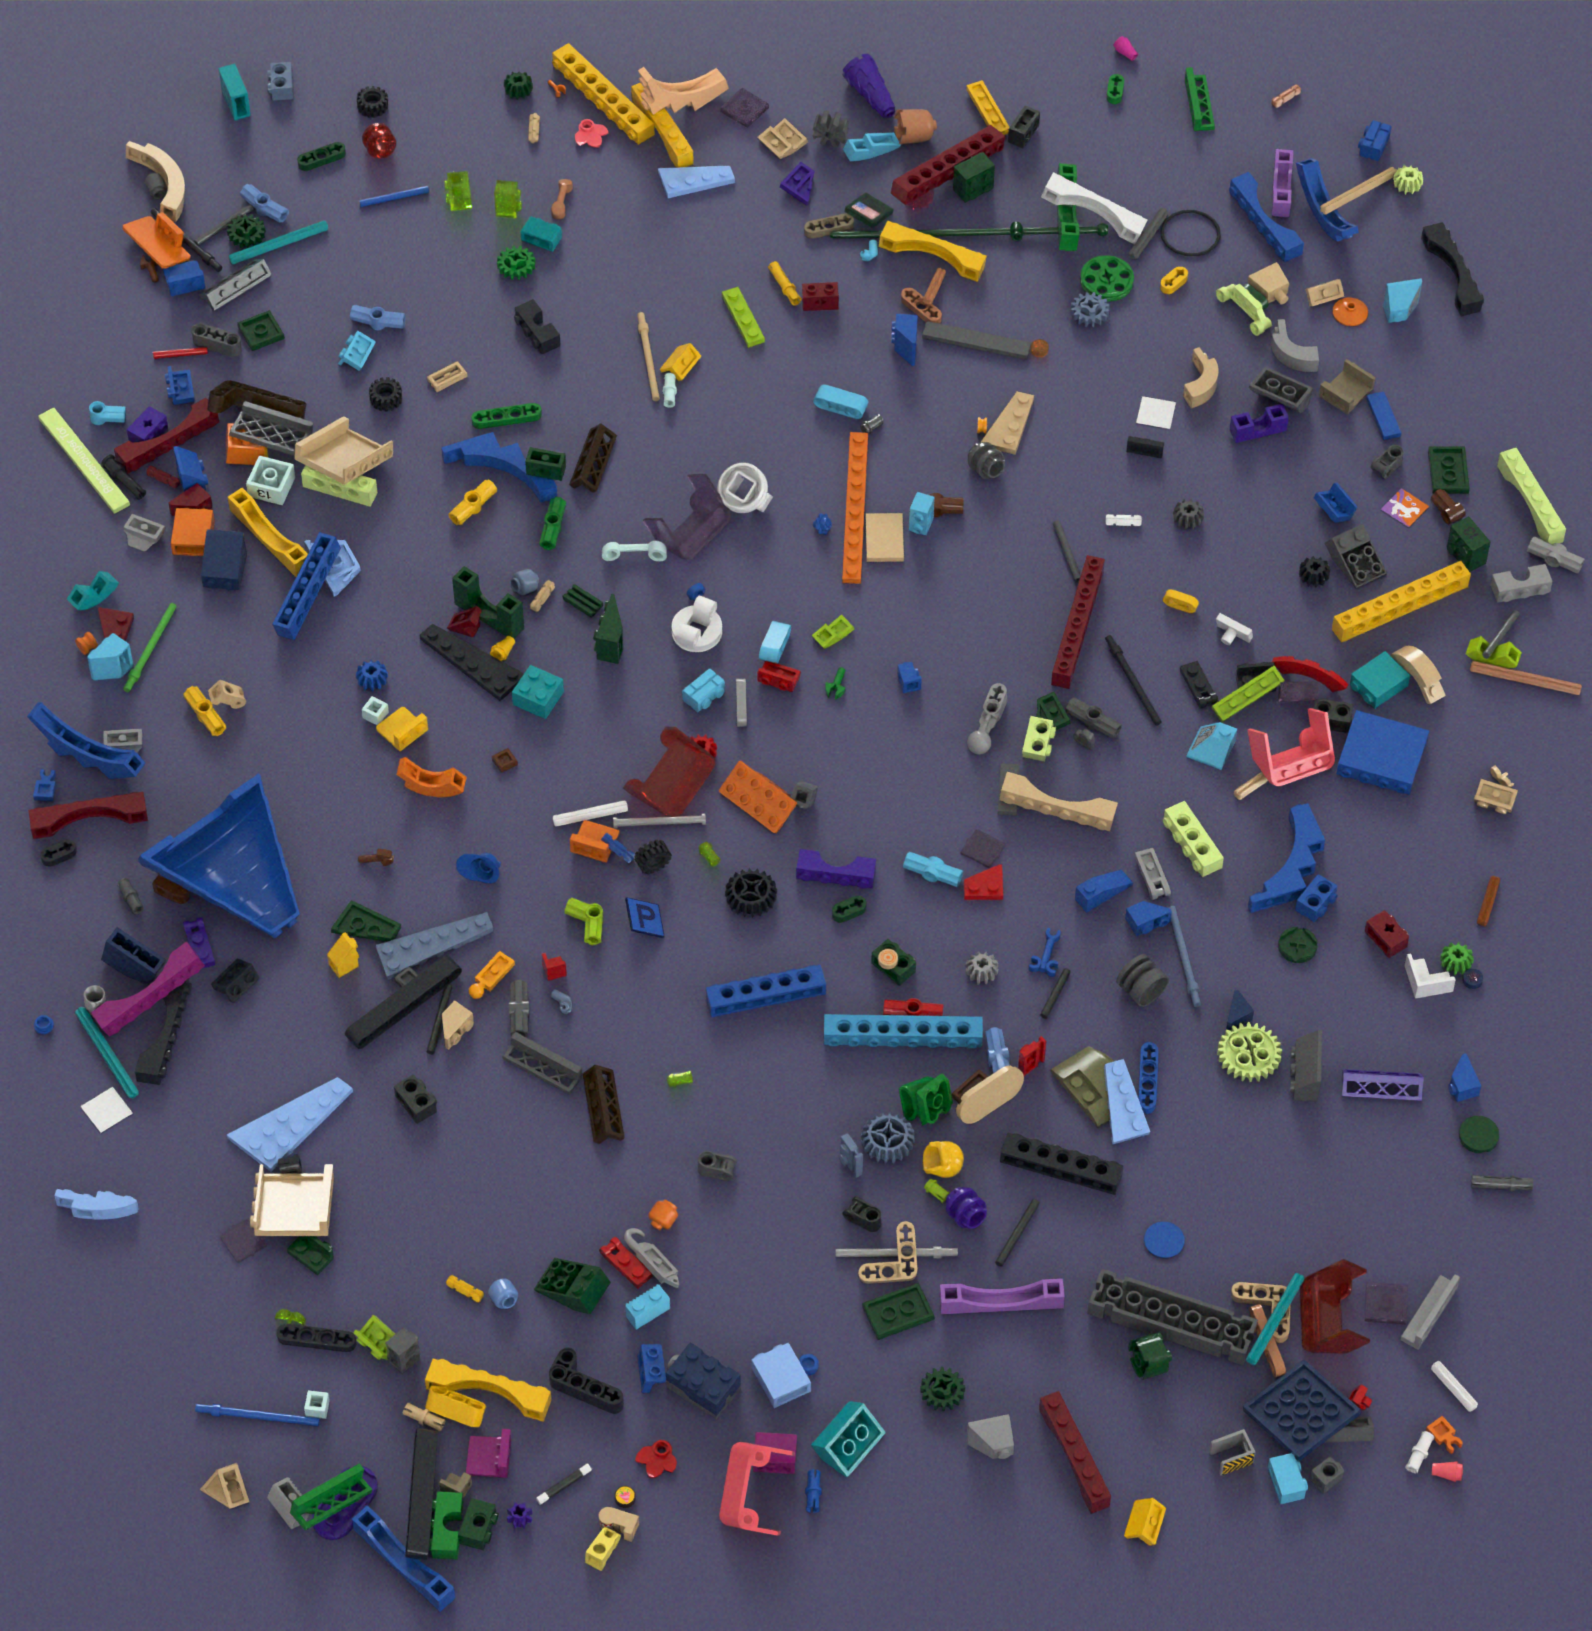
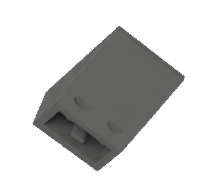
M1363 524L1325 542L1333 561L1355 589L1387 574Z

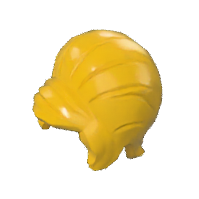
M930 1142L923 1152V1170L926 1174L950 1178L957 1175L963 1167V1152L953 1142Z

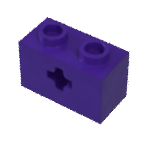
M149 406L127 429L128 440L130 442H142L159 437L168 428L167 416Z

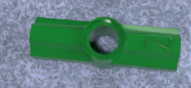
M555 497L550 500L547 514L544 517L545 523L539 545L545 550H551L556 547L558 535L561 532V524L566 508V501L561 497Z

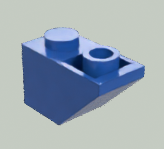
M1142 901L1126 908L1125 919L1134 934L1138 936L1140 934H1147L1159 926H1166L1171 921L1172 911L1170 908Z

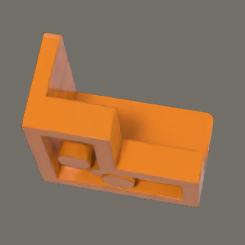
M227 423L225 439L226 463L255 465L259 456L264 457L265 447L229 436L234 423ZM244 429L236 430V431L241 432V433H242V432H245Z

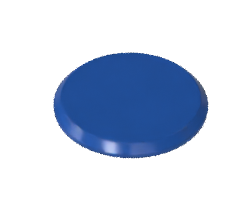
M1157 1222L1146 1230L1144 1243L1148 1251L1153 1255L1161 1258H1170L1181 1252L1184 1247L1185 1238L1181 1229L1175 1224Z

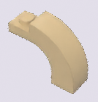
M1200 347L1193 349L1192 362L1200 372L1201 377L1184 385L1183 397L1191 409L1207 402L1213 396L1217 387L1218 364L1215 358L1208 359L1207 354L1203 353Z
M1404 646L1391 654V657L1414 677L1427 704H1432L1446 696L1439 682L1442 678L1438 670L1421 650L1414 646Z

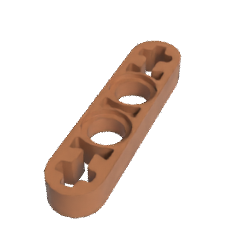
M1260 1304L1249 1307L1250 1317L1258 1320L1256 1328L1258 1337L1267 1323V1318ZM1272 1335L1264 1353L1273 1376L1277 1378L1283 1376L1286 1373V1369Z

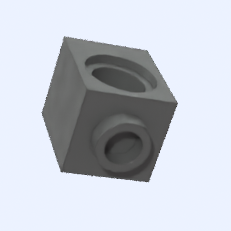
M1330 1456L1311 1470L1310 1480L1324 1494L1342 1481L1344 1469L1338 1461H1334ZM1329 1472L1333 1476H1326L1324 1473Z

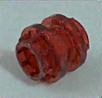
M371 124L362 135L364 146L374 158H387L396 148V139L390 128L385 124Z

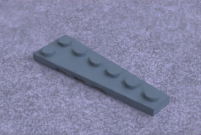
M485 912L376 945V951L386 978L390 980L408 967L425 964L427 960L435 956L438 958L452 948L457 949L494 931L489 915Z

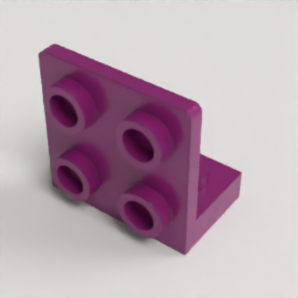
M502 1429V1434L498 1437L470 1436L466 1473L471 1476L508 1478L512 1441L511 1430Z
M756 1432L755 1444L795 1451V1455L771 1452L769 1462L762 1467L753 1466V1472L795 1474L797 1435Z

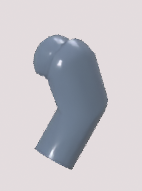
M554 989L551 998L559 1002V1009L562 1013H570L573 1008L571 997Z

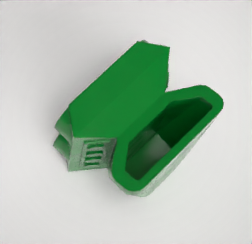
M943 1073L936 1078L926 1076L899 1087L904 1117L906 1120L913 1121L919 1116L922 1126L927 1123H935L939 1114L948 1113L953 1104L949 1079Z

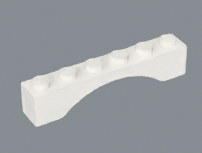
M1054 172L1041 198L1055 205H1076L1094 211L1112 225L1119 237L1133 244L1137 242L1147 222V219Z

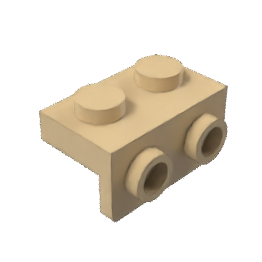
M1481 779L1474 802H1477V806L1487 809L1488 806L1496 808L1495 811L1498 813H1511L1518 790Z

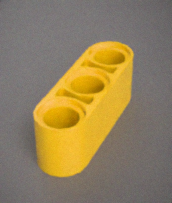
M431 1386L425 1408L467 1426L480 1427L486 1405L444 1387Z

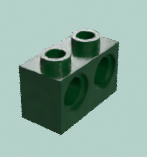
M889 939L885 940L872 952L871 963L899 986L916 972L914 957L906 954L897 943H893ZM891 949L897 953L898 963L894 968L884 969L879 965L878 956L882 950Z

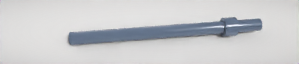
M1170 906L1168 908L1172 911L1171 923L1188 983L1186 986L1187 991L1191 995L1193 1006L1199 1007L1201 1006L1198 994L1200 991L1199 986L1194 979L1176 907Z

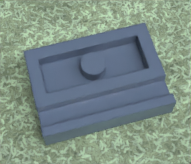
M847 1133L841 1136L839 1158L844 1166L847 1165L850 1171L854 1170V1177L857 1178L863 1172V1154L858 1153L857 1145Z

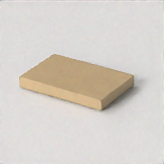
M902 513L866 514L867 562H904Z

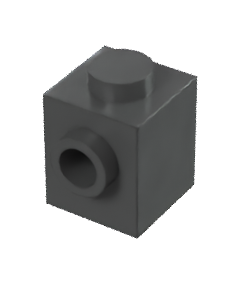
M803 781L796 783L791 797L797 802L796 806L807 809L814 805L819 786Z

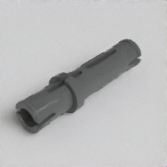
M1472 1175L1471 1188L1532 1191L1533 1178L1515 1177V1175H1510V1177Z

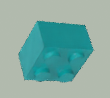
M530 665L512 691L513 705L546 719L564 693L563 679Z

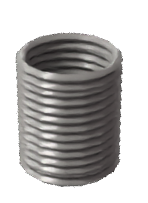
M97 985L89 986L84 991L85 1008L92 1015V1011L106 1002L105 991ZM93 999H99L97 1002H91Z

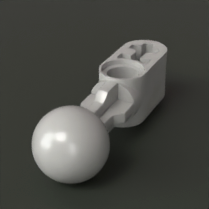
M1001 683L991 686L983 705L984 710L979 720V730L972 732L968 737V748L974 754H984L991 747L989 732L1000 720L1008 701L1007 689Z

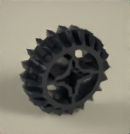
M749 867L747 872L742 869L740 874L735 872L734 877H730L729 883L726 884V902L730 905L731 910L736 909L737 915L743 912L744 917L747 914H751L753 918L756 913L761 916L762 911L767 913L769 908H773L774 902L777 900L775 881H772L771 875L766 876L765 871L759 873L758 868L752 871ZM741 888V894L737 895V890ZM765 890V896L761 897L762 891Z

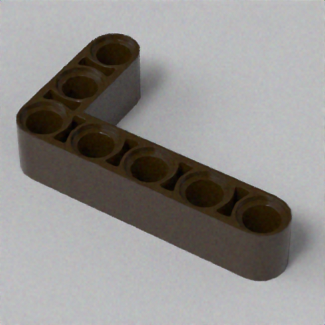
M226 380L209 393L207 410L212 413H222L232 405L242 407L246 401L301 419L305 418L307 405L305 401L240 382Z

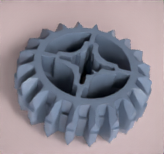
M882 1112L880 1117L874 1114L873 1120L868 1119L867 1125L863 1126L861 1144L864 1147L865 1153H869L870 1158L876 1157L877 1162L882 1159L885 1164L888 1160H891L894 1164L896 1159L902 1161L903 1156L908 1157L909 1151H912L913 1144L915 1143L914 1130L911 1129L912 1125L910 1122L906 1123L905 1117L900 1119L899 1114L892 1116V1113L889 1112L888 1116H885Z

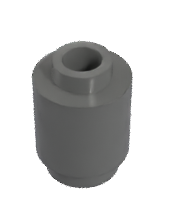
M159 173L148 174L144 182L150 195L154 199L165 197L167 188Z

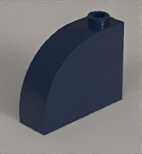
M118 927L106 940L101 958L103 962L118 972L141 982L151 981L166 961L165 958Z

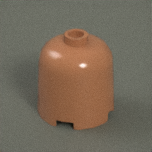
M898 109L895 112L894 119L898 120L897 126H894V132L899 140V144L927 142L932 138L934 130L937 129L936 120H933L931 113L927 110Z

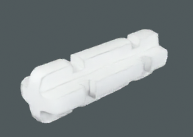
M1107 514L1105 518L1106 525L1131 526L1133 524V526H1141L1142 522L1140 515L1131 517V515L1114 516V514Z

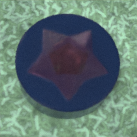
M1468 969L1464 973L1463 983L1466 987L1476 989L1482 985L1483 974L1479 970Z

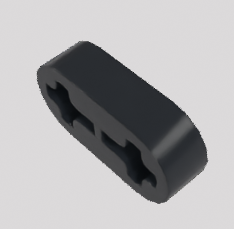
M66 839L44 848L40 856L42 863L45 866L51 867L73 858L77 850L75 843L72 840Z

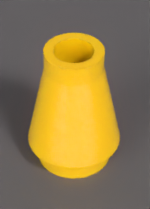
M507 636L492 646L490 655L500 661L506 660L515 644L514 638Z

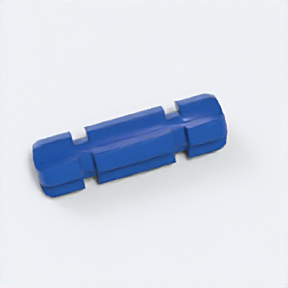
M606 833L601 841L609 844L610 850L620 857L623 856V859L630 863L634 859L635 853L631 850L627 851V847L616 839L613 840V837Z

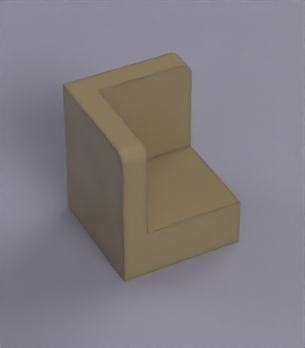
M465 1472L461 1477L450 1473L446 1480L441 1479L439 1482L441 1492L462 1493L463 1499L472 1486L471 1475Z

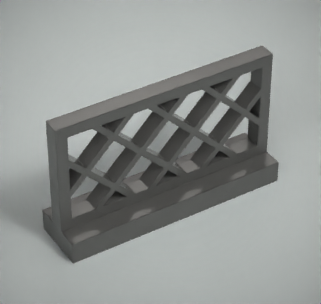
M245 401L242 405V411L229 432V436L295 456V449L288 446L295 445L297 442L312 435L314 422ZM256 426L257 429L250 431L248 427ZM244 429L245 432H242V433H241V432H238V431H236V430ZM270 431L274 433V435L267 436L266 432ZM261 434L262 437L257 438L254 435ZM290 437L292 440L284 441L283 438ZM278 439L280 443H273L271 441Z

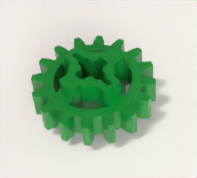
M513 245L512 249L506 247V252L501 251L500 256L497 257L499 273H504L505 278L511 276V280L514 277L520 280L521 276L527 278V273L532 274V270L535 269L536 262L533 252H529L528 248L523 250L522 246L516 248Z

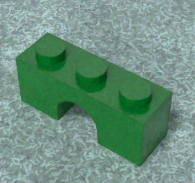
M437 1492V1498L433 1499L432 1512H435V1518H431L430 1531H433V1538H430L429 1551H432V1558L458 1560L459 1531H449L445 1528V1525L451 1521H462L463 1494L457 1492Z

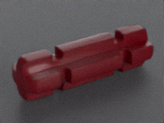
M149 466L146 471L148 476L155 477L156 480L167 485L170 484L169 486L177 488L180 484L179 478L160 469L157 470L154 466Z

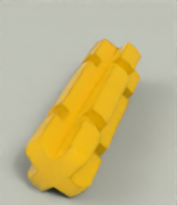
M450 1275L446 1281L448 1287L456 1288L457 1292L468 1298L472 1297V1300L480 1302L484 1296L483 1291L474 1289V1286L463 1280H458L454 1275Z

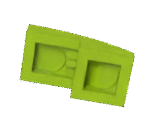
M841 614L829 626L825 623L812 637L825 649L850 634L854 627Z

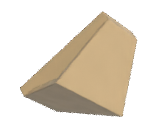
M237 1463L216 1470L200 1489L229 1509L249 1502Z

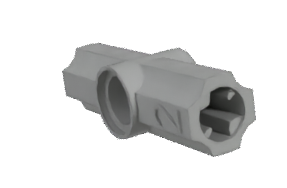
M1535 536L1530 541L1527 549L1528 552L1543 558L1549 566H1561L1577 574L1580 572L1585 560L1568 552L1566 547L1560 543H1553L1552 545Z

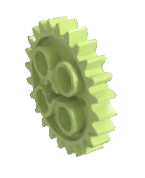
M1250 1022L1247 1023V1027L1240 1023L1238 1029L1233 1025L1232 1030H1226L1225 1035L1221 1036V1041L1218 1043V1061L1223 1062L1222 1069L1228 1068L1227 1074L1234 1072V1078L1240 1075L1241 1081H1244L1245 1077H1248L1250 1082H1252L1253 1077L1257 1081H1260V1076L1267 1079L1268 1073L1273 1075L1274 1069H1278L1281 1062V1042H1277V1036L1271 1037L1272 1030L1265 1032V1026L1259 1029L1258 1023L1254 1027H1251Z

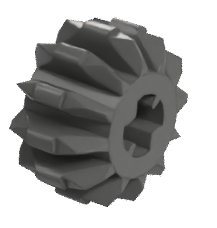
M1183 499L1182 503L1177 502L1176 507L1173 509L1174 522L1178 523V527L1184 526L1185 530L1188 527L1194 529L1195 526H1200L1201 521L1204 519L1203 506H1199V502H1193L1192 499L1189 501Z

